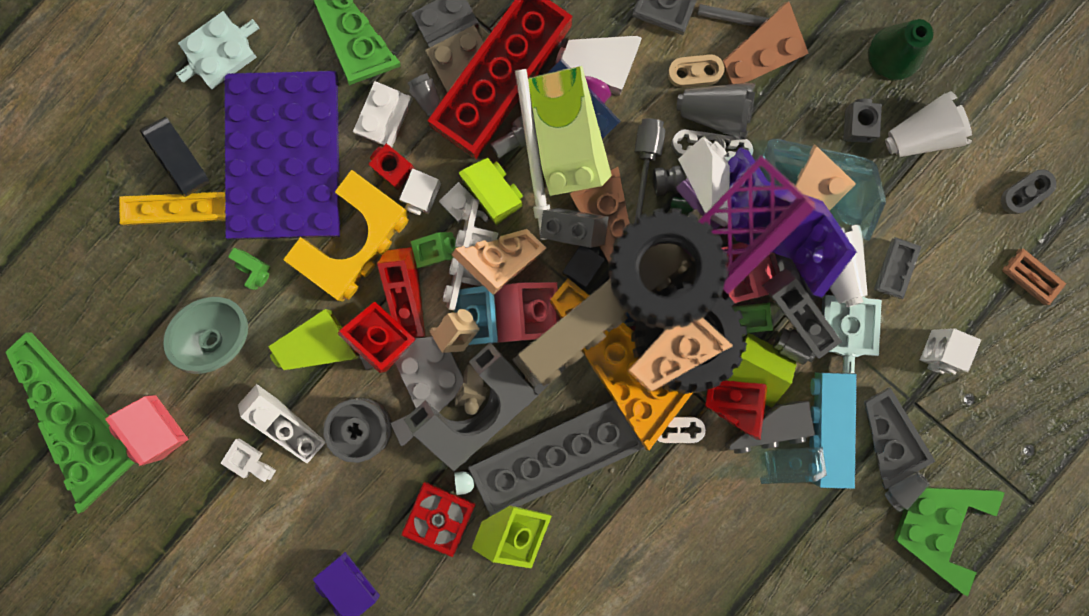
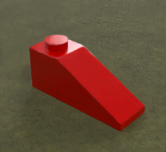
M409 247L387 250L377 265L391 317L414 338L424 337L425 328L419 272L413 249Z

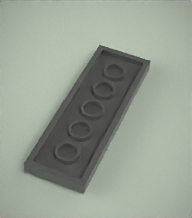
M611 400L477 462L468 468L490 516H493L508 506L519 507L642 450L644 446L614 400Z

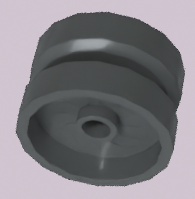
M370 398L351 399L339 403L330 411L324 422L323 435L327 447L336 457L346 462L359 463L376 456L387 446L392 436V421L388 411L382 404ZM357 424H359V429L363 431V434L357 433Z

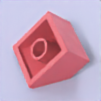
M557 282L507 284L495 293L498 342L537 340L560 321V317L549 302L558 291Z

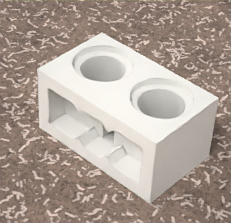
M957 329L931 330L920 361L929 364L927 367L929 370L940 374L946 372L956 375V372H969L981 339Z

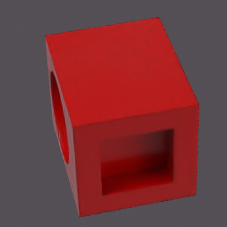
M387 143L383 148L379 146L370 156L372 161L368 164L397 190L407 181L412 169H415L409 161ZM387 160H397V166L393 171H384V164Z

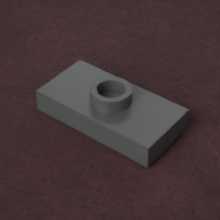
M896 237L892 238L874 290L897 299H904L922 246Z

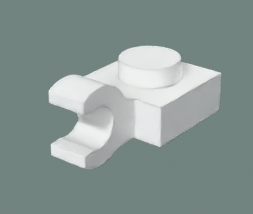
M235 439L221 462L222 465L242 478H247L252 473L265 482L267 479L271 480L276 472L271 466L258 461L263 453L241 439Z

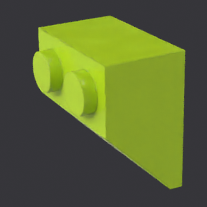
M486 158L459 172L465 186L474 198L479 200V204L496 226L522 207L520 200L523 197L522 193L514 183L510 186L503 178L507 174L497 161L492 164L489 158Z

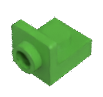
M438 232L411 241L417 268H424L452 260L454 258L452 254L458 248L455 246L456 239L453 233Z
M232 249L228 257L236 262L234 267L250 274L244 286L253 290L262 287L269 278L268 270L271 266L242 249Z

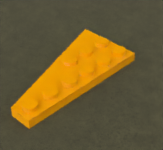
M567 278L549 302L560 319H562L590 295ZM622 323L610 332L607 329L604 330L603 333L606 337L594 347L588 350L584 347L581 351L646 451H649L692 393L680 394L678 391L670 392L662 389L663 385L649 392L628 372L639 359L638 357L634 358L632 351L635 348V342L631 341V333L634 331Z

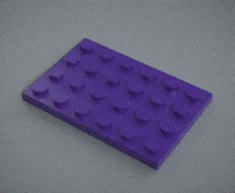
M337 72L228 73L225 75L226 239L340 237L339 195L335 193L339 187Z

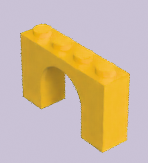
M353 170L349 172L335 193L357 208L367 221L368 238L361 251L347 259H332L309 241L300 237L283 259L338 301H344L345 298L349 300L356 293L358 281L362 276L367 277L375 267L373 261L379 253L383 255L392 244V241H390L391 237L396 231L400 233L409 221L406 218L409 213L403 207Z

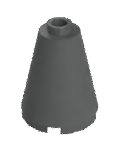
M740 83L685 89L684 94H679L677 111H681V117L735 138L746 140L748 135L746 127L747 123L751 122L755 98L753 90L756 84Z

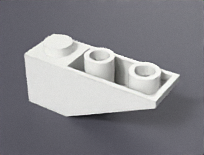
M257 384L238 404L242 419L305 463H308L326 443L282 402Z

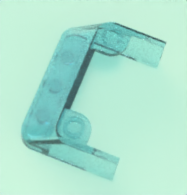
M771 139L768 141L764 158L795 186L798 180L797 177L801 169L805 167L813 146ZM819 148L856 183L834 208H837V213L843 222L851 225L861 224L864 240L870 241L886 204L877 165L864 157ZM761 167L762 173L771 182V174ZM774 178V184L782 185L777 179Z

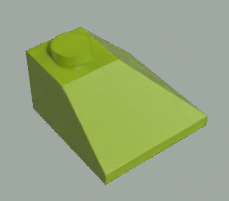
M508 506L481 522L471 549L494 563L532 568L552 516L547 513Z

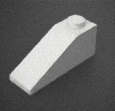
M702 137L678 160L706 213L729 189L730 166L724 157L726 155L724 148L718 142L711 143ZM727 201L720 208H727ZM714 213L710 217V219L723 227L728 225V213Z

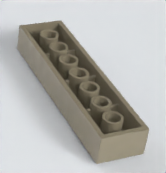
M697 209L691 212L698 216L697 221L702 217ZM659 244L649 248L642 256L638 269L639 277L644 287L652 294H656L672 282L668 277L673 279L683 273L693 264L694 259L680 246ZM607 281L512 360L533 386L541 383L544 387L550 384L561 374L558 369L562 365L567 368L569 365L574 364L584 355L581 352L584 347L588 350L606 337L603 333L604 330L607 329L610 332L628 319L625 314L627 311L621 308L617 297L613 294L611 281Z

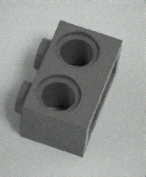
M562 208L545 209L542 215L540 238L590 248L605 245L609 217Z

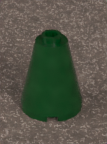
M915 19L880 30L874 36L868 49L869 63L875 73L883 75L892 81L904 80L916 73L922 65L934 36L932 26L925 20Z

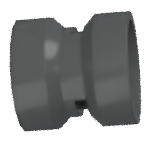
M673 166L668 170H665L663 167L654 168L653 181L656 196L665 195L668 191L679 194L676 187L685 180L682 166Z

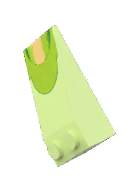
M582 65L529 78L528 83L541 166L549 195L602 186L612 174Z

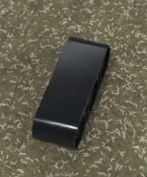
M163 117L140 129L144 140L184 197L210 184L205 172L167 117Z

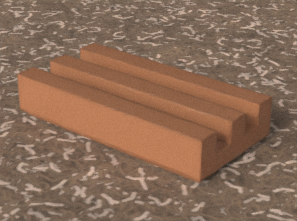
M1018 249L1015 253L1016 256L1011 258L1008 266H1005L1001 271L1043 305H1050L1066 283L1025 249ZM1024 260L1038 273H1040L1043 277H1045L1048 281L1055 285L1054 289L1050 287L1047 283H1045L1037 274L1033 273L1026 266H1024L1020 261ZM1015 268L1018 269L1027 278H1029L1032 282H1034L1043 291H1045L1048 294V296L1045 293H1043L1040 289H1038L1034 284H1032L1029 280H1027L1024 276H1022L1018 271H1016Z

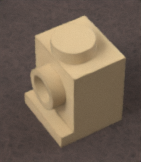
M459 309L457 313L452 312L444 316L441 324L438 327L432 328L430 333L442 353L461 352L466 349L480 329L470 312L465 309Z

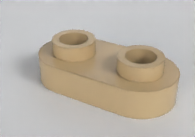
M711 54L677 58L669 67L668 79L674 86L679 88L712 85L722 77L724 63L718 56ZM704 68H711L713 74L707 75L704 72ZM677 71H684L686 73V77H678Z

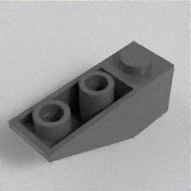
M800 400L774 405L764 412L761 440H756L741 430L725 443V447L729 450H734L735 454L750 452L751 447L762 445V449L778 447V442L789 440L790 444L806 442V437L815 435L809 402Z

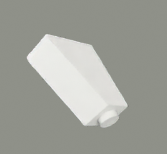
M625 36L569 40L566 48H560L555 63L563 59L570 68L582 65L585 76H591L605 82L610 87L611 94L620 97L639 48L641 37Z

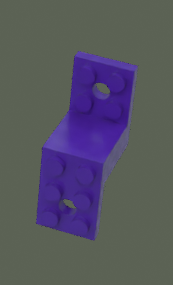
M739 148L736 154L728 161L730 166L729 188L755 162L751 153L746 149ZM760 168L752 174V186L771 185V182L766 179ZM749 179L741 186H749ZM771 190L753 191V207H771ZM774 190L775 206H788L796 198L788 190ZM736 191L731 196V208L749 207V191ZM808 196L815 202V209L772 253L791 258L812 294L823 297L857 254V250L824 202ZM775 211V218H776L782 211ZM749 212L732 213V228H750ZM753 212V228H766L771 223V212ZM733 233L736 241L750 244V233ZM753 233V234H754V239H755L760 233Z

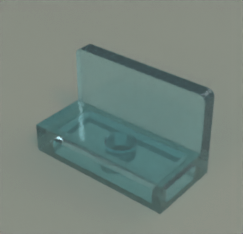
M823 447L766 451L765 459L768 474L761 477L760 481L761 484L815 482L827 476Z

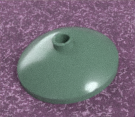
M207 297L192 302L174 316L166 329L163 345L167 358L179 370L192 374L207 373L221 368L239 353L246 341L248 334L246 315L235 302L222 297Z

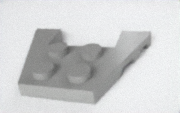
M433 337L417 338L395 362L416 408L426 400L440 412L455 398L463 384V376L452 352L442 353ZM359 355L366 370L373 368ZM407 416L391 423L401 446L414 437L404 420Z

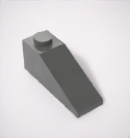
M786 268L762 285L818 359L842 343L797 278Z

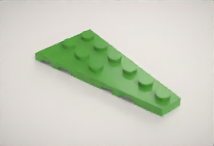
M25 333L6 351V355L19 383H22L29 397L27 399L31 409L35 410L40 422L37 424L55 464H59L66 479L63 482L67 491H71L76 502L74 506L79 514L84 512L135 462L128 457L126 453L127 448L122 441L116 439L109 430L110 425L105 420L109 415L32 333Z

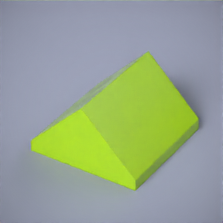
M747 333L743 342L747 343L746 352L741 353L739 356L742 358V362L738 368L733 369V375L727 381L766 384L765 405L772 408L792 384L797 362L779 354V350L773 348V345Z

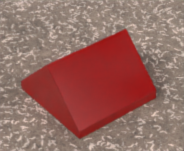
M373 302L337 333L379 373L388 371L416 340L376 302Z

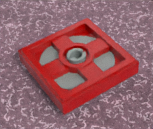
M424 482L401 535L453 557L476 503Z

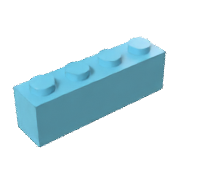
M815 373V378H812L810 385L811 394L814 395V406L811 407L810 412L815 434L810 436V450L813 452V463H810L809 466L810 479L813 480L814 485L820 488L855 489L856 374Z

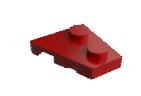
M722 381L719 386L708 389L706 407L754 439L761 440L767 386L760 383Z

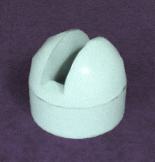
M464 471L454 472L457 495L472 491L475 485L472 474Z

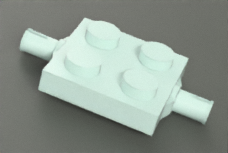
M224 11L178 43L187 55L189 64L179 72H176L177 76L184 83L197 73L213 89L225 80V75L236 73L257 58L249 47L247 37L260 29L259 26L251 19V21L239 28L231 22Z
M825 295L822 297V314L842 341V343L829 351L843 356L842 373H855V357L861 355L879 356L882 300L862 297L863 303L846 307L845 303L839 304L835 296Z

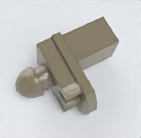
M467 365L463 372V384L456 394L454 402L455 407L464 406L467 414L474 415L486 398L487 387H483L484 380L471 365Z

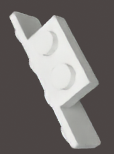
M470 198V202H465L462 219H465L463 231H458L456 247L464 246L469 248L475 246L477 242L497 240L498 232L474 227L479 204L478 199ZM452 258L449 274L453 275L451 286L446 285L443 302H447L446 307L449 310L455 311L461 282L477 286L483 285L461 263Z

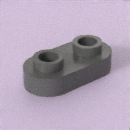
M1043 169L1031 172L1003 192L1001 196L1003 209L1010 214H1020L1028 211L1054 192L1056 188L1054 175ZM1035 181L1040 184L1039 190L1034 186ZM1013 196L1017 198V205L1012 203Z

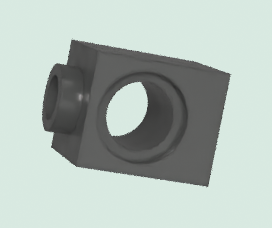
M857 99L845 108L843 141L871 143L880 137L882 104L872 103L871 99ZM858 114L866 117L867 126L862 125L858 121Z

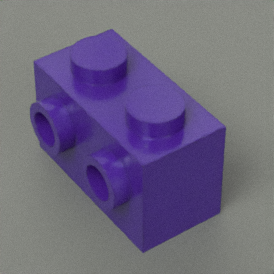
M346 552L313 578V581L316 583L314 585L316 591L323 598H328L333 605L332 609L336 616H360L376 603L380 597L379 593Z

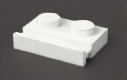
M374 81L353 132L378 144L385 145L387 143L393 147L413 100L412 96L405 95L398 90Z

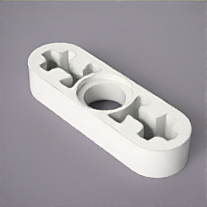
M693 130L679 131L674 136L671 144L672 150L678 156H682L692 147L688 146L686 150L682 149V145L678 144L677 141H681L683 137H687V141L694 144L698 141V138L702 137L707 140H714L724 150L726 148L725 142L729 143L728 149H735L738 145H742L743 149L748 150L751 155L753 154V146L747 139ZM728 151L725 157L726 161L728 162L736 152Z

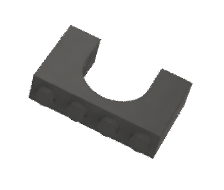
M491 342L469 361L479 376L490 386L489 400L479 414L465 421H451L444 418L425 400L404 419L412 434L453 471L465 463L471 455L486 444L490 438L539 396Z

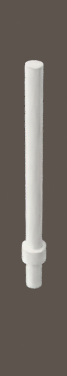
M523 69L515 71L536 205L533 207L534 217L538 218L539 231L541 232L543 210L550 209V205L546 203L527 70Z

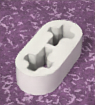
M674 417L668 427H676V432H667L666 437H662L661 434L658 441L663 443L699 442L705 435V425L695 417ZM690 422H694V426L699 427V432H695L694 437H690L689 433L680 432V427H690Z

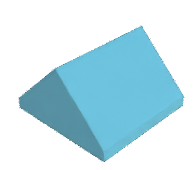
M484 286L460 289L454 312L457 313L459 309L467 310L471 313L480 329L469 345L488 344L490 342L499 343L495 294L490 293Z

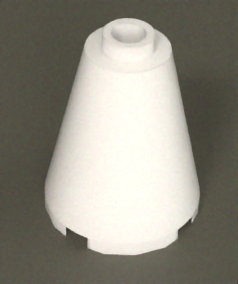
M951 91L946 94L944 93L888 132L889 138L885 139L890 154L896 153L898 157L970 144L972 140L966 137L971 136L972 132L966 112L962 105L956 107L952 101L957 96Z
M860 225L852 226L853 231L845 233L857 250V254L830 287L838 303H845L846 307L863 303L862 297L868 295L863 237Z

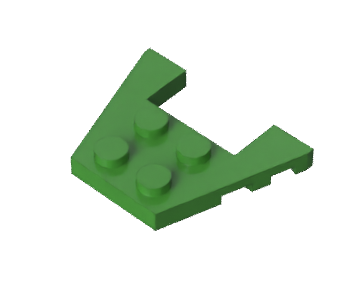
M927 487L908 510L904 509L894 540L921 562L925 563L942 579L946 580L958 592L968 596L976 572L949 562L969 506L997 516L1005 493L990 489Z

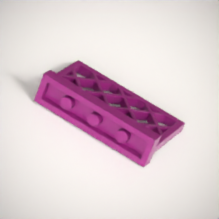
M762 155L698 220L702 224L707 222L711 226L710 217L714 213H728V229H712L711 231L713 234H728L729 249H722L729 254V265L726 267L728 269V276L724 284V290L728 294L815 209V202L797 189ZM762 166L771 174V185L752 186V174ZM774 178L782 185H774ZM749 179V186H741ZM771 190V207H753V191ZM774 190H788L796 198L788 206H775ZM736 191H749V207L731 208V196ZM727 201V208H720ZM775 211H782V212L775 218ZM749 212L750 228H732V213ZM753 212H771V223L766 228H753ZM750 233V244L745 249H732V234ZM753 233H760V234L754 239V234H753ZM733 254H739V255L733 260Z

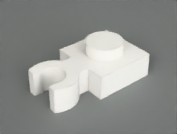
M458 182L439 202L460 222L465 202L469 203L470 198L474 197ZM477 210L476 217H481L487 222L486 214Z

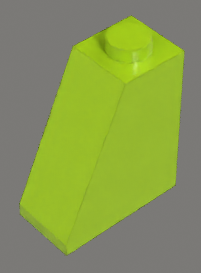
M328 309L323 310L268 346L272 352L270 354L271 360L278 368L282 367L283 370L356 360L360 356L337 334L343 327L332 310Z

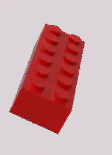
M514 0L427 120L430 127L476 160L519 101L515 71L526 69L528 79L536 77L572 27L573 16L551 0Z

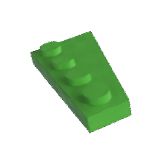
M313 0L349 85L400 67L401 63L395 55L393 56L384 40L375 32L365 15L353 3V0Z

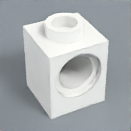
M412 169L399 199L406 205L404 209L416 215H420L421 211L429 214L441 182L437 178Z

